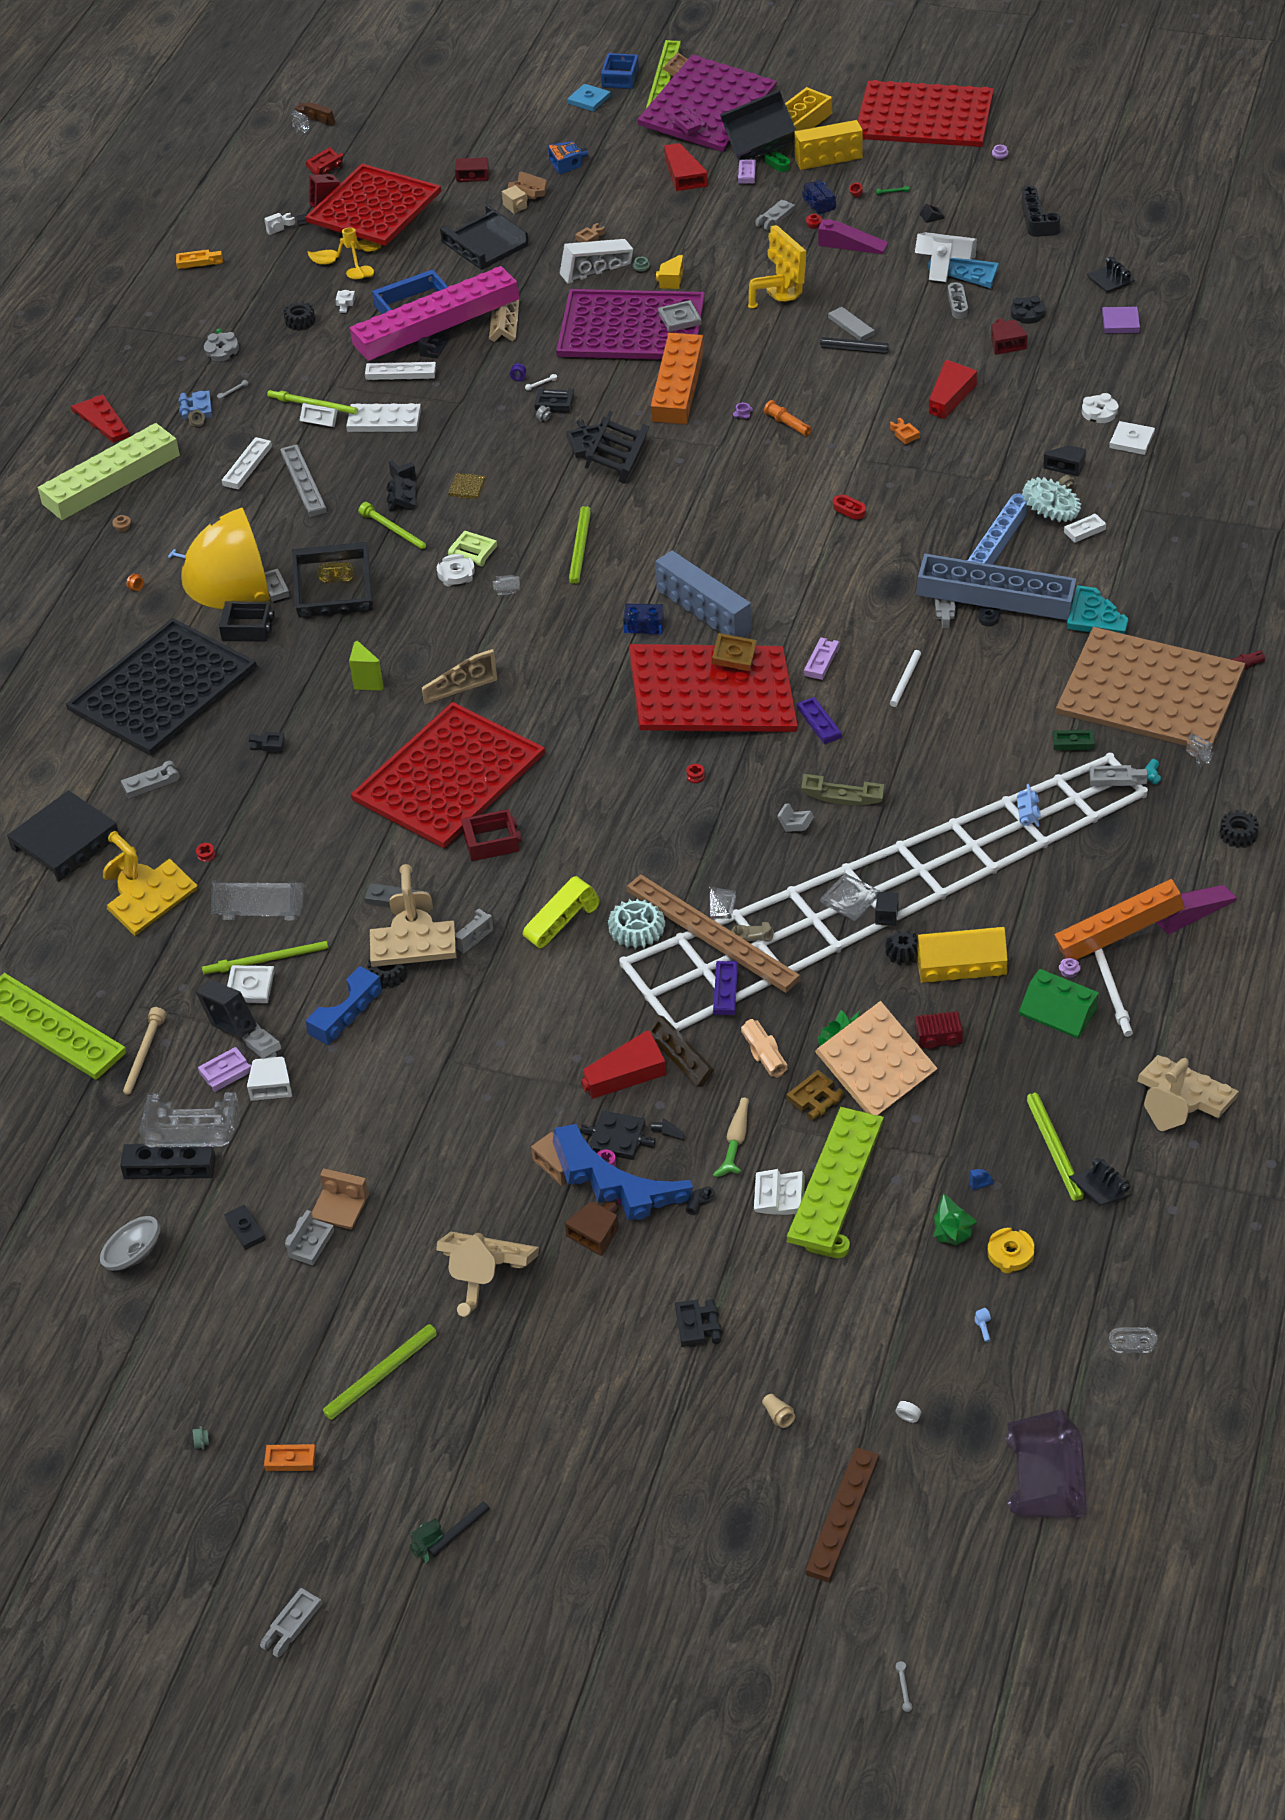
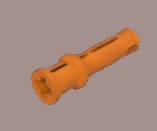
M770 400L765 405L764 414L774 417L777 422L785 423L804 437L810 435L812 427L789 414L785 407L778 406L774 400Z

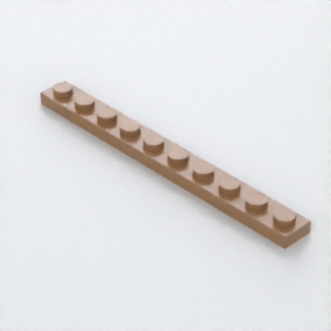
M640 874L627 885L628 893L641 901L646 899L647 903L652 902L653 907L658 906L659 911H662L664 916L733 960L738 961V963L783 992L787 993L800 981L798 973Z

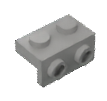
M306 1210L303 1217L298 1219L293 1233L289 1234L286 1239L285 1246L289 1258L314 1265L334 1233V1226L313 1219L312 1212Z

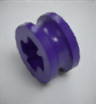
M514 364L510 371V377L515 381L524 380L527 372L526 367L522 364Z

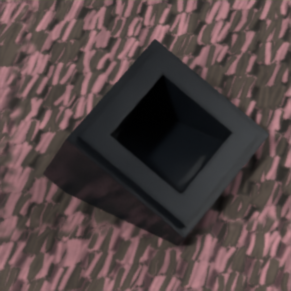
M925 204L920 212V216L926 223L941 220L945 217L938 207Z

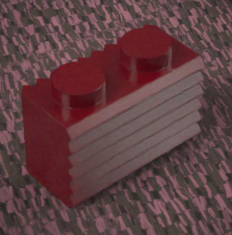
M488 157L456 159L455 174L457 182L488 181Z
M958 1011L915 1016V1033L920 1048L932 1049L941 1045L955 1046L958 1043H963V1029Z

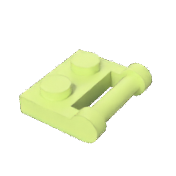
M464 531L449 548L448 556L460 554L463 555V558H471L477 566L483 567L486 559L497 547V541ZM460 549H463V550H466V551H469V552H473V553H476V554H479V555L476 556V555H473V554H470V553L461 551Z

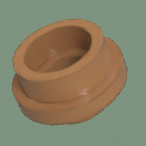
M119 515L113 520V527L119 532L127 531L130 528L131 519L128 516Z

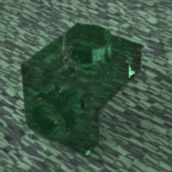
M436 1518L421 1524L418 1529L410 1533L412 1540L410 1548L415 1557L418 1558L420 1556L424 1563L428 1562L427 1548L443 1536L441 1524Z

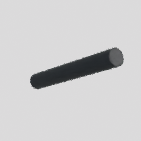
M484 1501L432 1544L427 1549L429 1554L434 1557L488 1511L489 1506Z

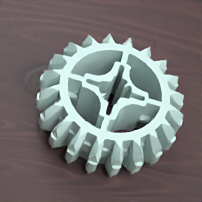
M638 898L636 901L629 899L628 903L621 901V905L615 906L614 911H611L608 920L609 933L614 941H618L619 945L625 944L627 948L634 946L636 950L637 946H642L643 948H645L646 944L652 946L653 941H659L660 936H663L665 927L664 914L662 911H659L658 906L653 907L652 902L647 903L646 899L644 901H639Z

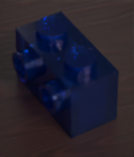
M625 603L623 616L624 633L662 634L664 624L663 604Z

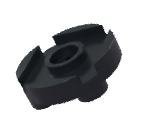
M1038 296L1015 298L1011 305V317L1014 320L1018 318L1021 320V323L1025 324L1036 323L1040 321L1042 316H1045L1046 307Z

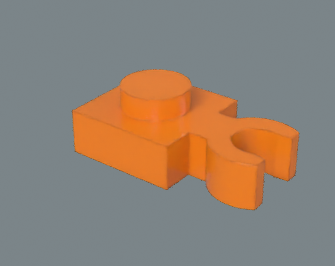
M898 418L897 424H894L892 421L890 422V429L895 432V436L904 444L920 438V432L910 423L905 425L903 419Z

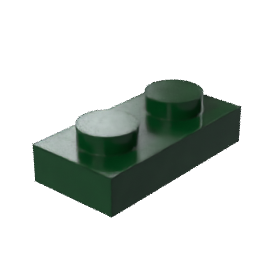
M1093 730L1053 731L1054 750H1094Z

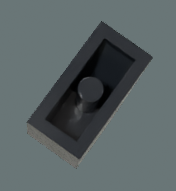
M1067 445L1044 453L1043 469L1078 477L1085 465L1086 449Z

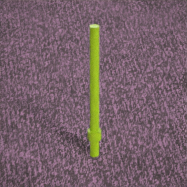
M269 390L267 393L268 397L276 398L282 402L291 401L322 406L355 415L358 413L357 407L292 395L286 391L277 392Z
M327 941L231 961H227V959L221 960L217 964L202 966L203 975L215 972H229L232 965L249 966L328 949Z

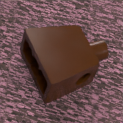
M613 1201L607 1202L603 1207L595 1202H589L565 1222L566 1237L602 1256L618 1231V1217L615 1214L619 1210L618 1206Z

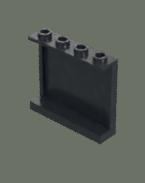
M780 90L720 114L738 162L739 160H755L795 143L794 131L797 130Z
M485 205V215L453 231L447 226L440 228L441 242L480 270L529 246L527 231L489 205Z
M68 790L10 832L7 837L13 851L17 853L22 849L52 870L56 881L60 882L111 844L108 840L110 833L117 831L119 834L115 821Z

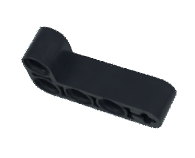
M1032 185L1024 186L1022 188L1021 205L1028 234L1033 237L1059 234L1061 216L1057 213H1043L1037 188Z

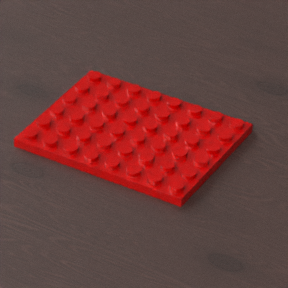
M868 81L858 117V123L863 130V139L982 147L994 88Z
M629 644V657L639 730L797 732L798 725L783 646H756L750 671L711 664L715 645Z
M452 702L351 793V800L445 848L463 831L461 819L478 816L484 812L545 754V747Z

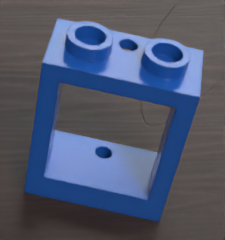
M608 53L601 72L602 87L632 89L639 70L638 55ZM612 69L631 70V71H613Z

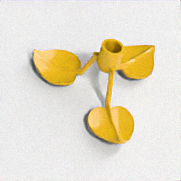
M345 228L342 230L343 238H340L338 252L334 250L308 251V256L313 262L317 264H330L335 262L336 258H339L343 244L346 248H352L356 268L347 270L346 274L351 279H362L364 277H372L374 269L370 266H358L355 248L369 252L380 249L382 245L365 239L357 241L356 230L354 228Z

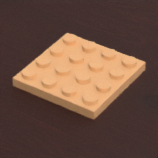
M881 1001L815 1051L866 1113L872 1115H880L938 1069Z

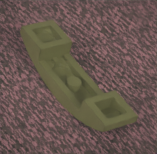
M803 774L801 791L818 800L853 806L882 802L884 784L864 782L863 787L826 783L823 782L824 776Z

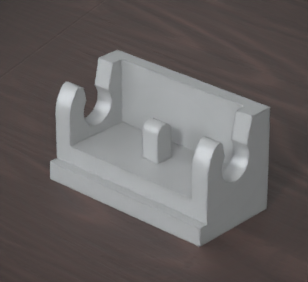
M480 909L475 911L477 915L474 917V920L459 932H455L456 949L464 954L494 930L490 914H486Z

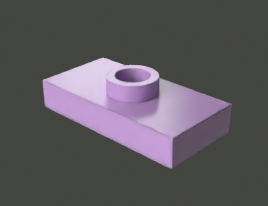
M739 160L738 183H755L756 160Z

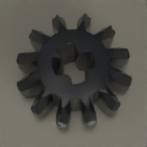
M899 930L897 934L891 932L890 937L885 942V953L891 962L896 961L898 965L904 962L908 965L909 961H916L918 957V938L916 933L910 934L908 930L906 932Z

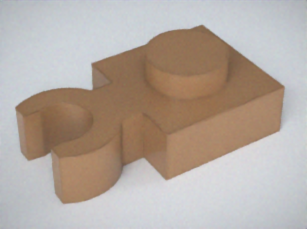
M598 223L594 224L591 229L586 227L575 234L576 240L579 242L597 241L599 236L605 234V227L599 228Z

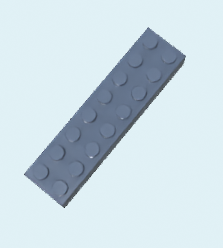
M924 554L918 575L916 595L1068 620L1076 578Z

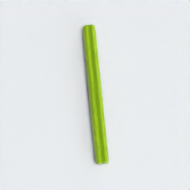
M582 506L580 509L569 582L571 584H578L580 581L591 513L589 506Z
M1029 1094L1027 1102L1073 1201L1082 1200L1084 1192L1069 1178L1075 1172L1039 1094Z
M431 1324L426 1325L323 1409L325 1416L330 1420L334 1419L437 1335L436 1329Z

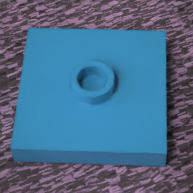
M583 84L567 98V104L594 112L611 94L610 91Z

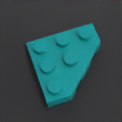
M1077 585L1067 621V629L1091 632L1093 627L1125 634L1128 618L1124 614L1121 615L1117 611V607L1108 599L1105 600L1097 588Z

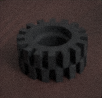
M297 301L295 304L290 303V306L287 305L286 309L284 308L285 325L289 329L301 331V328L306 330V327L310 328L311 325H314V308L308 302L304 304V301H301V303Z
M1235 810V813L1229 811V814H1225L1221 819L1220 838L1223 839L1225 844L1229 842L1231 847L1233 844L1236 845V848H1239L1240 845L1245 848L1247 844L1251 846L1253 842L1255 843L1258 836L1259 821H1257L1256 816L1252 817V813L1247 815L1245 810L1242 813H1239V810ZM1235 827H1240V828H1244L1245 830L1240 831V830H1235V829H1233V828H1235Z
M370 958L368 960V970L380 976L383 989H386L387 985L390 988H394L393 984L399 986L400 981H405V977H407L406 963L372 967ZM387 966L394 967L389 971H381L382 968Z

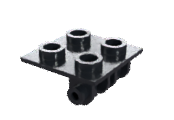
M1114 257L1106 259L1105 267L1087 273V276L1106 292L1135 281L1131 277V272L1120 262H1117Z
M1095 1158L1092 1162L1093 1168L1069 1176L1078 1188L1082 1189L1100 1206L1131 1196L1129 1181L1122 1177L1119 1172L1115 1171L1113 1167H1110L1104 1159Z

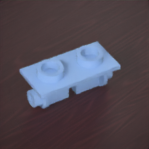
M1027 784V791H1020L1017 795L1019 821L1024 826L1035 822L1036 826L1039 827L1038 818L1041 817L1039 807L1037 806L1039 797L1037 792L1032 791L1029 784Z

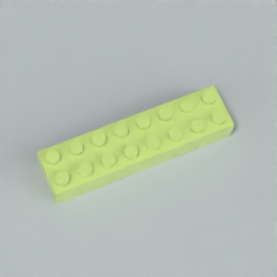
M157 423L150 425L39 486L38 491L42 505L59 519L64 520L180 456L177 440Z

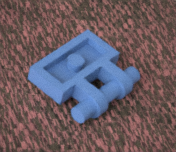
M209 391L192 393L190 398L187 397L186 393L180 394L179 405L181 407L179 410L183 419H188V414L195 409L204 413L205 418L212 417Z

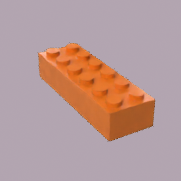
M668 333L651 403L652 422L687 424L704 353L703 335Z

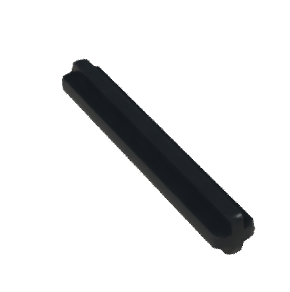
M821 337L820 347L877 353H888L889 344L883 342Z

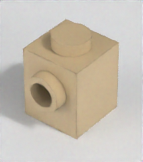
M516 185L502 191L503 205L513 214L527 208L528 197Z

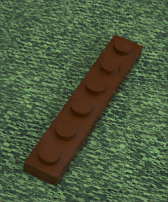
M855 1447L807 1565V1576L830 1583L879 1461V1454Z

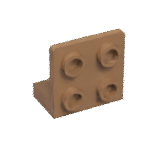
M323 1168L320 1174L323 1190L312 1211L313 1219L351 1230L369 1196L366 1178Z

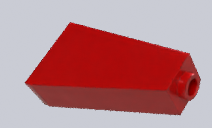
M680 143L664 145L665 162L676 191L708 186L707 171Z
M946 360L929 398V414L945 419L977 385V370Z
M650 1030L643 1032L584 1068V1079H581L583 1090L585 1092L588 1091L591 1099L665 1076V1060Z

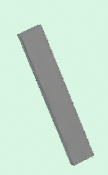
M298 445L281 448V455L309 517L327 513L326 506Z

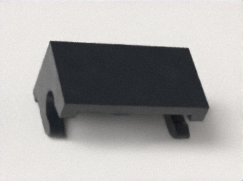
M438 332L428 337L420 338L418 342L420 356L438 359L450 339L449 335Z

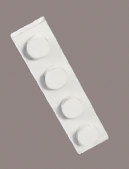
M436 362L367 363L365 378L366 380L435 378Z
M255 437L224 476L222 485L239 490L271 449V441Z

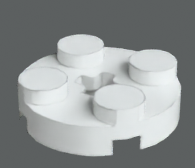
M1108 393L1085 397L1083 400L1082 415L1089 421L1091 418L1096 420V423H1107L1114 420L1115 415L1118 414V403Z
M453 554L442 559L443 562L437 565L438 577L445 586L469 583L473 580L475 573L474 563L469 557L466 559L463 558V555Z

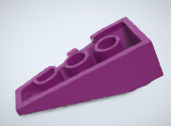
M822 219L818 228V246L875 254H884L887 247L886 241L839 221Z
M1225 885L1181 893L1185 909L1156 923L1169 935L1237 901V897Z

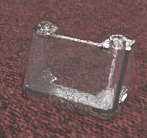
M236 1092L225 1093L222 1102L215 1101V1109H173L171 1101L165 1104L159 1100V1094H147L139 1129L142 1143L148 1147H214L227 1145L240 1124L241 1116Z

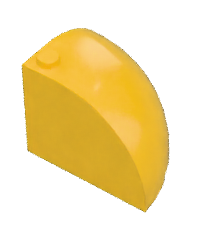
M243 508L233 510L221 516V520L213 525L209 524L194 539L185 555L186 560L184 566H182L181 573L182 586L185 592L196 602L217 609H223L225 601H270L260 554Z

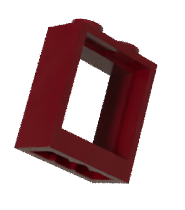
M509 809L461 819L463 834L471 861L519 851L518 843L522 842L519 830L515 831L517 828L515 816L511 817ZM503 828L508 830L509 837L476 843L474 834Z

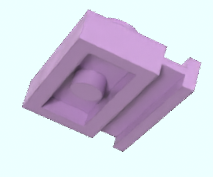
M234 1047L199 1066L198 1070L209 1086L213 1088V1091L216 1092L249 1074L251 1065L247 1063V1060L240 1051Z

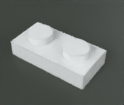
M303 403L300 421L335 427L338 410Z
M1093 514L1065 526L1064 533L1075 543L1106 530V523L1097 514Z

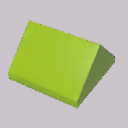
M355 641L349 659L354 689L383 690L380 661L359 641Z

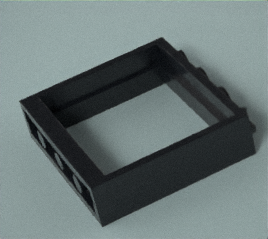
M367 542L292 549L295 604L298 617L309 618L317 615L328 616L337 613L348 614L349 612L373 610ZM363 558L366 598L303 604L301 564Z

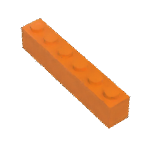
M1170 879L1054 935L1064 958L1078 960L1185 909L1180 891L1173 880Z

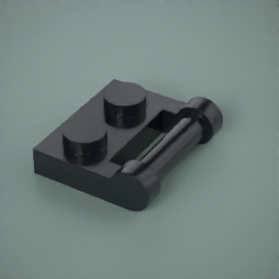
M539 387L534 405L535 410L538 411L543 405L550 407V411L570 412L572 400L574 399V389L549 390Z

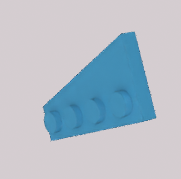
M931 258L928 263V270H930ZM950 258L948 276L991 288L999 263Z

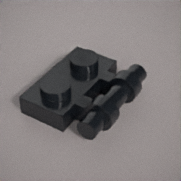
M698 1299L675 1302L681 1347L705 1344L704 1336L707 1335L711 1337L712 1343L717 1344L721 1342L722 1327L718 1323L719 1310L715 1306L713 1299L706 1300V1306L699 1307ZM701 1318H707L709 1324L702 1325Z

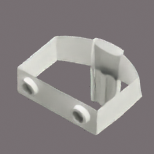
M927 232L917 235L915 253L932 255L929 280L947 282L950 258H975L977 239Z

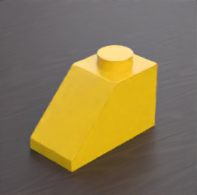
M679 255L661 264L660 270L656 272V281L659 282V288L680 289L684 270L683 255Z

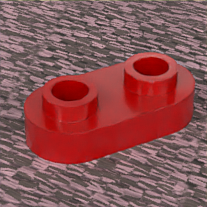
M837 495L833 498V508L837 512L854 520L865 517L866 506L864 503L847 495Z

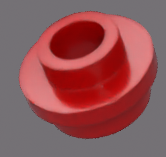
M810 214L806 217V224L809 228H819L822 222L821 216Z

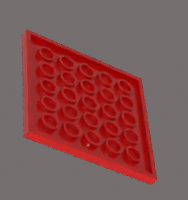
M361 164L305 218L308 223L341 233L345 228H354L358 238L386 246L442 192L440 185Z

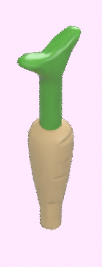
M741 1098L739 1107L727 1132L729 1147L726 1159L713 1174L717 1178L729 1172H741L734 1164L738 1145L742 1144L746 1135L747 1108L749 1104V1099Z

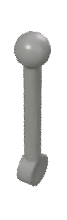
M243 380L241 384L229 391L219 393L217 395L218 400H223L225 396L243 386L247 387L248 381Z
M900 1661L896 1663V1671L900 1675L904 1699L902 1708L905 1712H910L913 1706L909 1702L905 1680L906 1664Z

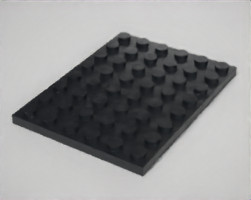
M172 618L68 701L66 707L67 710L143 752L152 755L254 670L257 664L255 660Z

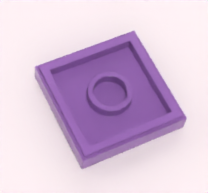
M1102 307L1104 333H1140L1137 307Z

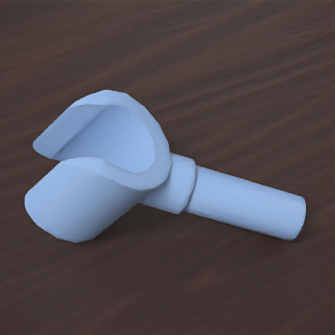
M983 1308L976 1312L975 1323L980 1326L984 1341L989 1342L990 1337L986 1322L991 1320L989 1311Z

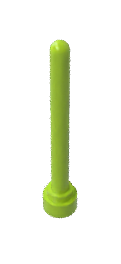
M363 502L360 505L358 512L361 516L375 519L420 549L426 548V544L377 513L374 506L370 503Z

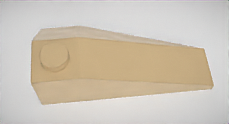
M493 649L466 659L423 686L424 703L427 704L496 681L497 672Z

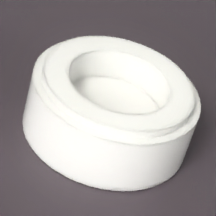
M900 1401L896 1408V1413L901 1419L914 1423L918 1421L921 1410L910 1402Z

